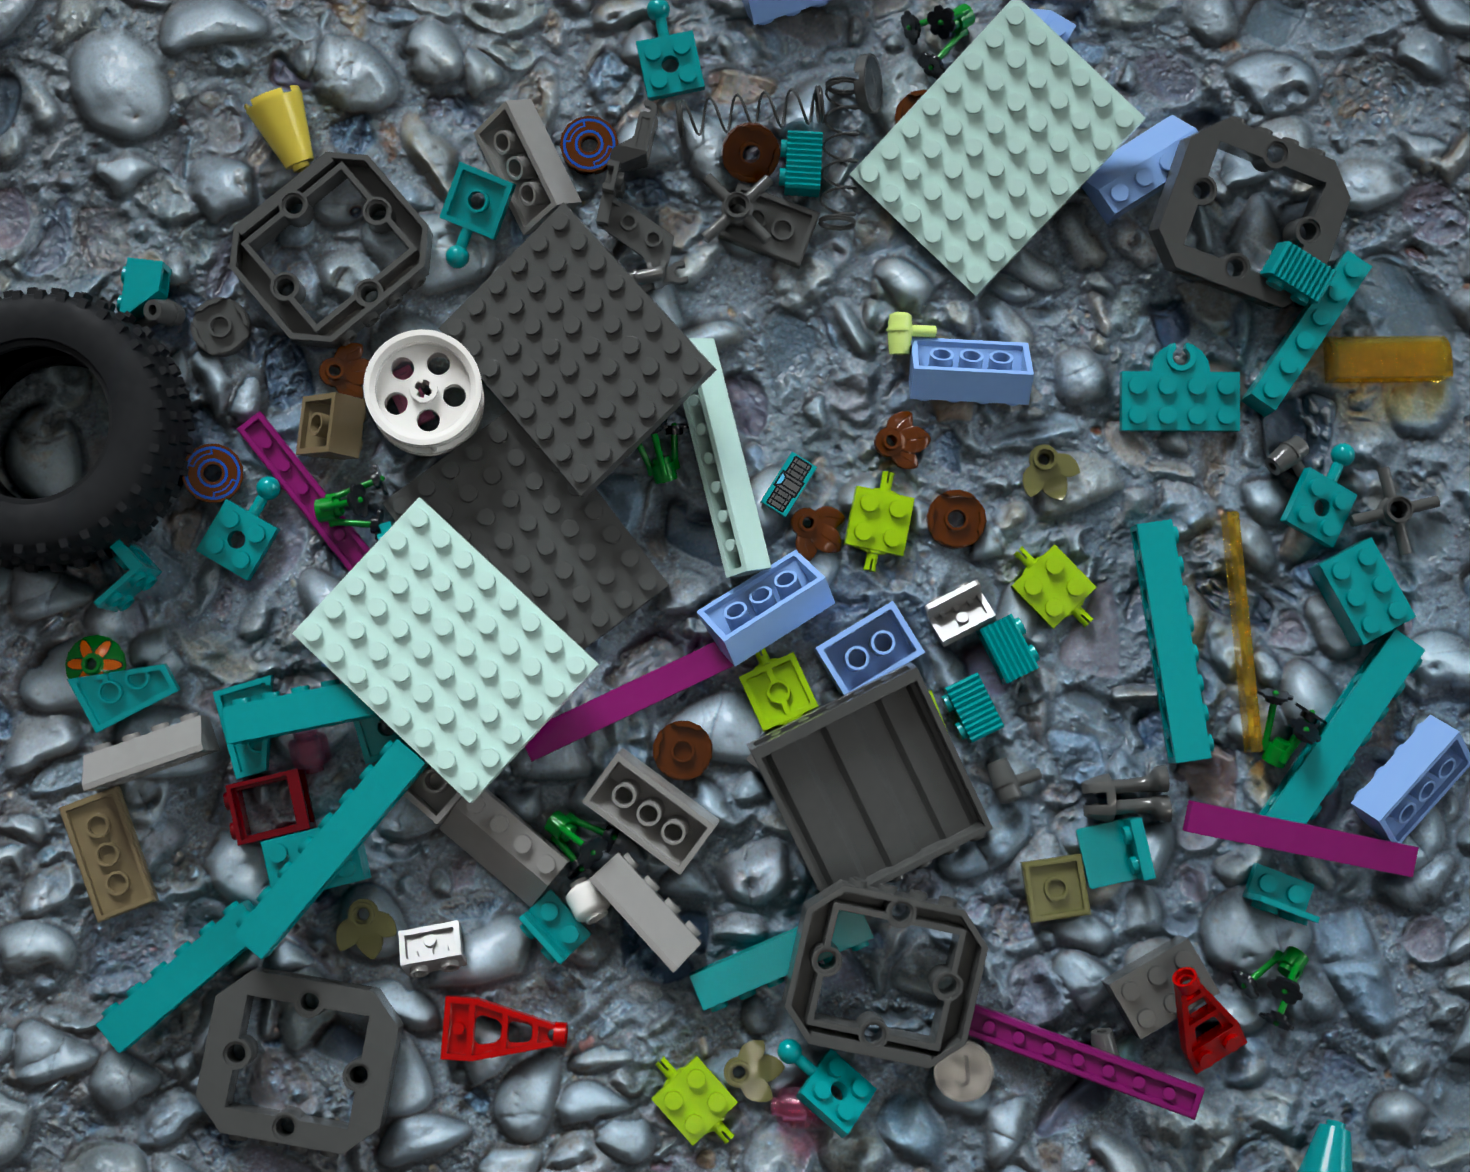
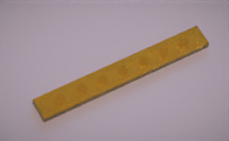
M1233 511L1221 515L1244 753L1262 752L1263 745L1240 519L1238 511Z

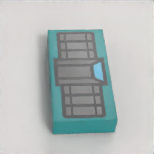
M791 452L760 503L786 518L817 467L796 453Z

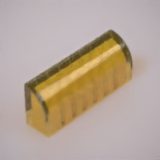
M1326 336L1323 340L1325 383L1443 382L1453 376L1452 350L1445 336Z

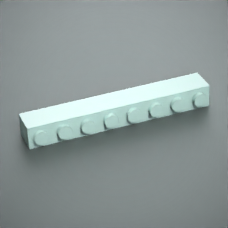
M689 338L717 369L683 402L725 575L726 578L751 575L771 568L715 340L714 338Z

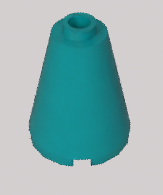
M1327 1119L1326 1124L1320 1123L1297 1172H1353L1351 1132L1345 1129L1346 1124Z

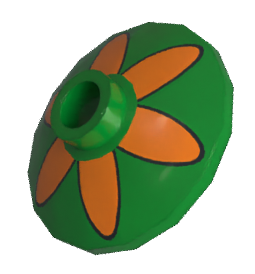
M100 635L87 636L76 642L68 652L65 663L68 679L126 670L127 666L125 653L120 645L111 638ZM91 659L96 661V667L93 670H90L88 667V662Z

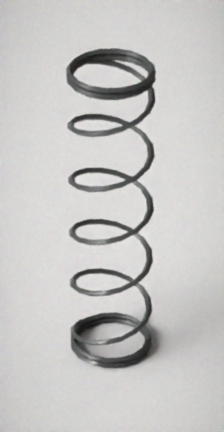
M834 77L825 83L826 98L831 103L839 106L827 112L824 121L828 128L838 133L827 138L822 146L826 154L837 159L825 165L821 170L823 179L837 186L824 192L819 200L821 205L827 210L837 213L819 218L818 224L828 230H849L856 226V220L850 217L855 216L856 213L833 210L822 201L823 196L831 191L844 188H858L855 185L844 186L834 183L824 176V170L830 165L839 162L857 163L859 161L856 158L843 159L836 157L825 149V143L834 137L860 135L859 132L855 131L842 132L829 126L826 121L827 116L833 111L843 108L859 109L858 105L838 104L828 96V92L837 95L855 94L854 89L842 90L832 88L833 85L841 82L855 84V80L858 79L852 77ZM843 220L851 222V224L832 225L823 221Z
M820 85L815 86L809 120H807L797 91L794 88H790L785 98L781 124L770 95L763 91L758 100L755 123H758L762 96L766 94L772 106L777 124L782 128L785 122L789 94L793 91L798 99L806 124L809 125L811 123L814 100L817 121L819 124H823L825 121V108L822 87ZM737 93L732 99L726 130L714 99L708 96L704 104L700 133H698L686 101L684 99L676 100L679 137H685L682 102L687 109L695 133L701 136L709 99H711L715 107L721 127L725 133H728L730 130L736 96L739 97L748 122H751L742 97Z

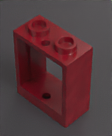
M296 768L225 785L226 792L223 794L224 805L231 812L233 822L229 825L232 839L234 841L237 840L238 846L317 827L304 768ZM287 780L296 824L251 835L242 791Z

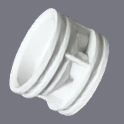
M424 329L403 332L381 345L370 359L366 368L363 383L366 406L381 433L397 448L418 456L443 455L452 452L471 438L479 427L485 407V396L480 372L470 352L451 336L438 331ZM442 357L450 362L448 371L441 375L431 373L428 369V364L433 358ZM410 362L414 366V372L411 377L401 380L393 375V370L399 364ZM425 385H427L431 394L429 396L425 394L422 398L418 389L419 387L424 389ZM452 387L461 389L466 394L463 404L457 407L447 405L443 398L444 392ZM395 395H402L408 401L406 410L398 415L389 413L387 411L389 399ZM424 411H433L439 416L440 423L435 430L424 431L418 426L419 416Z

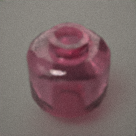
M317 729L294 733L293 738L288 742L293 767L305 770L306 774H315L323 771V765L327 764L332 758L326 733L317 731Z
M783 1087L779 1091L778 1096L772 1098L771 1114L777 1117L778 1124L783 1128L807 1129L811 1122H815L817 1119V1115L795 1097L801 1089L799 1087Z

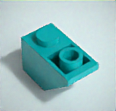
M127 257V264L121 272L123 291L122 295H119L117 299V311L123 313L126 311L130 312L137 318L136 321L145 316L143 308L147 301L168 298L172 269L163 261Z

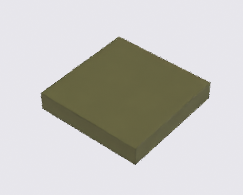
M1078 853L1020 862L1030 923L1091 915L1082 854Z

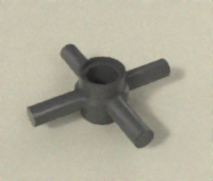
M711 173L703 179L702 182L722 202V215L701 234L707 243H710L729 224L732 226L745 225L763 244H766L772 238V235L752 216V203L773 184V181L767 175H764L746 193L739 191L729 193ZM734 204H740L745 210L740 214H734L729 208Z
M1389 467L1377 469L1384 499L1375 510L1350 515V525L1354 527L1379 521L1385 526L1392 527L1400 556L1410 554L1412 550L1405 524L1415 512L1440 507L1439 497L1432 496L1410 501L1408 498L1396 494ZM1391 504L1395 505L1398 508V518H1395L1391 514Z

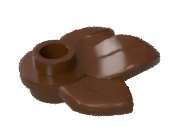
M350 343L347 346L342 345L339 347L333 358L324 360L320 365L319 376L321 381L327 386L335 387L338 393L363 399L362 385L366 368L369 364V360L361 358L363 345L360 343ZM332 367L338 368L340 374L333 376L329 373V369Z
M901 411L891 416L887 421L886 428L876 434L874 446L880 455L891 457L897 467L909 470L918 467L915 453L927 448L931 442V437L924 429L913 426L911 412ZM887 437L893 441V446L887 444Z
M822 506L816 510L811 508L797 510L792 516L791 526L795 534H797L795 547L798 553L806 560L811 561L816 555L817 550L825 553L840 552L842 547L841 537L835 528L845 520L844 515L839 510L829 506ZM806 517L811 520L809 528L803 526V520Z

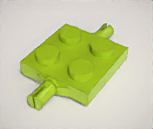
M882 471L880 488L871 489L856 486L854 490L844 545L859 548L867 553L863 568L865 571L876 572L878 555L904 556L915 498L898 495L896 492L891 491L895 475L892 472Z
M1055 544L1042 556L1035 559L1023 546L1013 554L1026 568L1011 587L1052 629L1064 618L1071 615L1084 628L1092 622L1094 618L1081 606L1085 598L1097 587Z
M764 648L761 650L763 656H761L760 652L755 654L759 664L752 671L739 676L764 733L819 708L794 652L781 658L770 659Z
M697 1055L685 1066L675 1069L663 1056L660 1060L668 1069H665L659 1061L655 1066L667 1079L663 1087L651 1097L652 1101L692 1146L705 1134L712 1131L718 1135L724 1144H727L729 1140L722 1131L730 1139L734 1137V1134L722 1121L738 1101Z

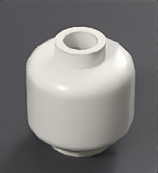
M581 877L570 884L571 890L566 895V903L578 922H586L587 925H590L607 916V909L610 903L586 877Z

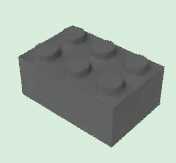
M1177 935L1101 980L1129 1030L1140 1040L1177 1018L1175 990L1172 976L1176 970L1183 967L1193 968L1200 982L1213 996L1220 993L1190 940L1184 936ZM1187 980L1183 982V984H1187L1191 982V980ZM1203 997L1189 1005V1011L1205 1002Z

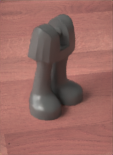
M1166 765L1155 766L1148 775L1142 777L1111 779L1108 773L1081 782L1082 793L1099 794L1106 792L1107 803L1083 805L1084 816L1091 819L1113 822L1115 815L1147 813L1152 814L1158 822H1171L1172 805L1168 795L1116 800V794L1168 792L1170 782Z

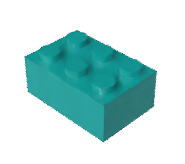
M1372 537L1359 541L1308 568L1351 647L1365 645L1416 617Z
M319 827L261 841L271 887L280 879L277 876L280 869L288 861L293 863L300 855L297 851L298 848L308 837L313 839L321 830ZM364 843L326 889L372 877Z

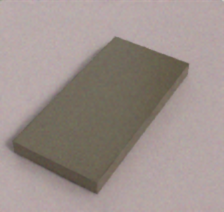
M115 786L59 808L98 923L159 901L120 786Z

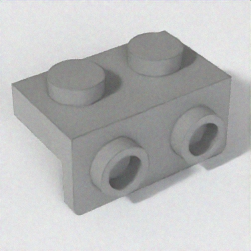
M978 580L963 583L954 591L944 596H937L924 606L926 619L943 647L997 621L996 614L981 592V585Z

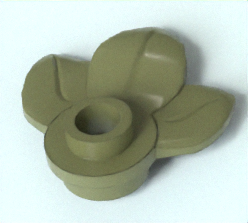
M1038 445L1030 452V466L1024 471L1022 477L1023 488L1029 497L1035 496L1042 490L1050 498L1063 500L1067 492V477L1079 474V466L1076 460L1069 454L1057 453L1050 445ZM1039 455H1045L1048 458L1046 465H1042L1039 462Z
M369 899L356 900L348 909V918L338 925L336 931L339 951H344L356 944L365 956L373 960L382 949L383 937L387 938L397 935L396 924L388 913L379 911L373 901ZM361 908H365L369 912V916L365 920L359 916Z
M751 1040L741 1047L738 1056L728 1060L724 1067L726 1082L734 1088H741L747 1099L756 1102H768L773 1099L768 1082L778 1077L785 1069V1065L777 1057L764 1054L765 1044L763 1040ZM738 1066L743 1067L745 1070L744 1075L736 1077L733 1074L734 1068Z

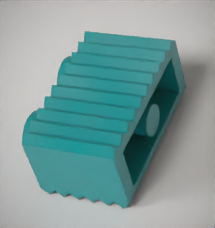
M788 130L787 139H781L780 157L786 158L785 168H780L779 186H784V195L819 197L823 132Z
M1284 241L1275 245L1260 274L1267 278L1266 284L1279 291L1286 290L1292 294L1290 297L1292 301L1306 306L1307 304L1320 302L1337 271L1292 242Z
M1010 614L976 631L1003 685L1039 668L1036 662L1040 660V657L1032 644L1027 645L1023 637L1026 634V629L1019 617L1014 619L1013 615Z
M978 672L942 689L945 694L941 696L942 703L948 713L954 712L958 721L954 726L961 740L967 739L968 743H973L1005 727Z

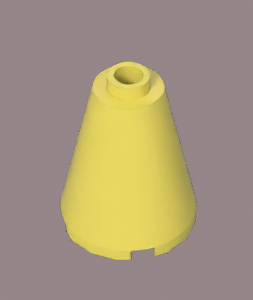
M290 85V92L284 93L281 87L265 92L250 100L252 106L245 104L244 108L286 170L293 169L294 173H299L310 165L309 163L314 160L303 95L298 85Z

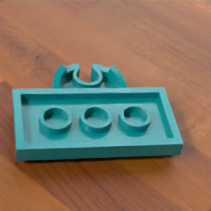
M1172 343L1154 355L1150 362L1149 371H1121L1119 373V431H1240V372H1211L1208 359L1202 350L1193 344L1185 343L1183 346V351L1187 357L1184 365H1179L1173 360L1176 343Z

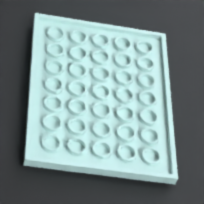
M1011 0L850 173V176L964 286L977 296L1146 118L1022 0Z
M420 497L292 633L469 803H473L600 666L597 661Z

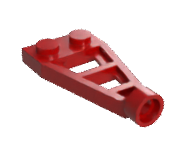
M1183 967L1176 970L1172 976L1175 990L1180 1045L1189 1067L1197 1075L1225 1056L1237 1051L1247 1043V1040L1239 1022L1200 982L1193 968ZM1191 980V982L1183 984V982ZM1203 997L1207 1004L1190 1014L1188 1006ZM1211 1017H1215L1219 1021L1217 1026L1196 1038L1195 1027Z
M447 995L445 997L440 1059L476 1061L548 1047L566 1048L568 1023L551 1022L479 997ZM484 1015L500 1022L502 1027L499 1040L486 1044L476 1042L475 1028L477 1017ZM511 1022H519L530 1025L532 1027L531 1040L527 1042H510L508 1039L509 1024ZM551 1029H554L553 1040H550L548 1037V1032Z

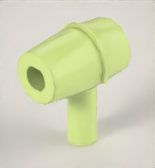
M906 312L889 314L888 328H886L889 354L909 355L912 337L935 338L937 334L936 326L912 325V315Z

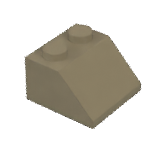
M338 392L303 396L296 455L338 460L359 459L363 446V423L366 419L365 399Z

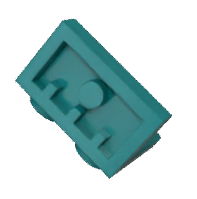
M119 539L110 546L116 553L114 560L124 570H130L93 602L97 608L114 612L124 611L129 608L135 601L134 597L140 591H146L154 586L158 581L156 577L162 573L140 546L133 544L127 547Z
M1129 817L1076 829L1080 854H1082L1083 867L1090 889L1135 879L1146 881L1156 878L1142 817Z
M1258 863L1253 864L1242 896L1252 900L1251 907L1276 915L1280 911V918L1307 926L1308 921L1319 923L1320 917L1306 912L1314 884Z
M550 889L528 911L519 917V920L522 922L519 926L529 939L536 938L543 945L540 950L551 963L557 961L561 965L571 953L592 935V932L583 922H578L575 919L570 908L553 889Z

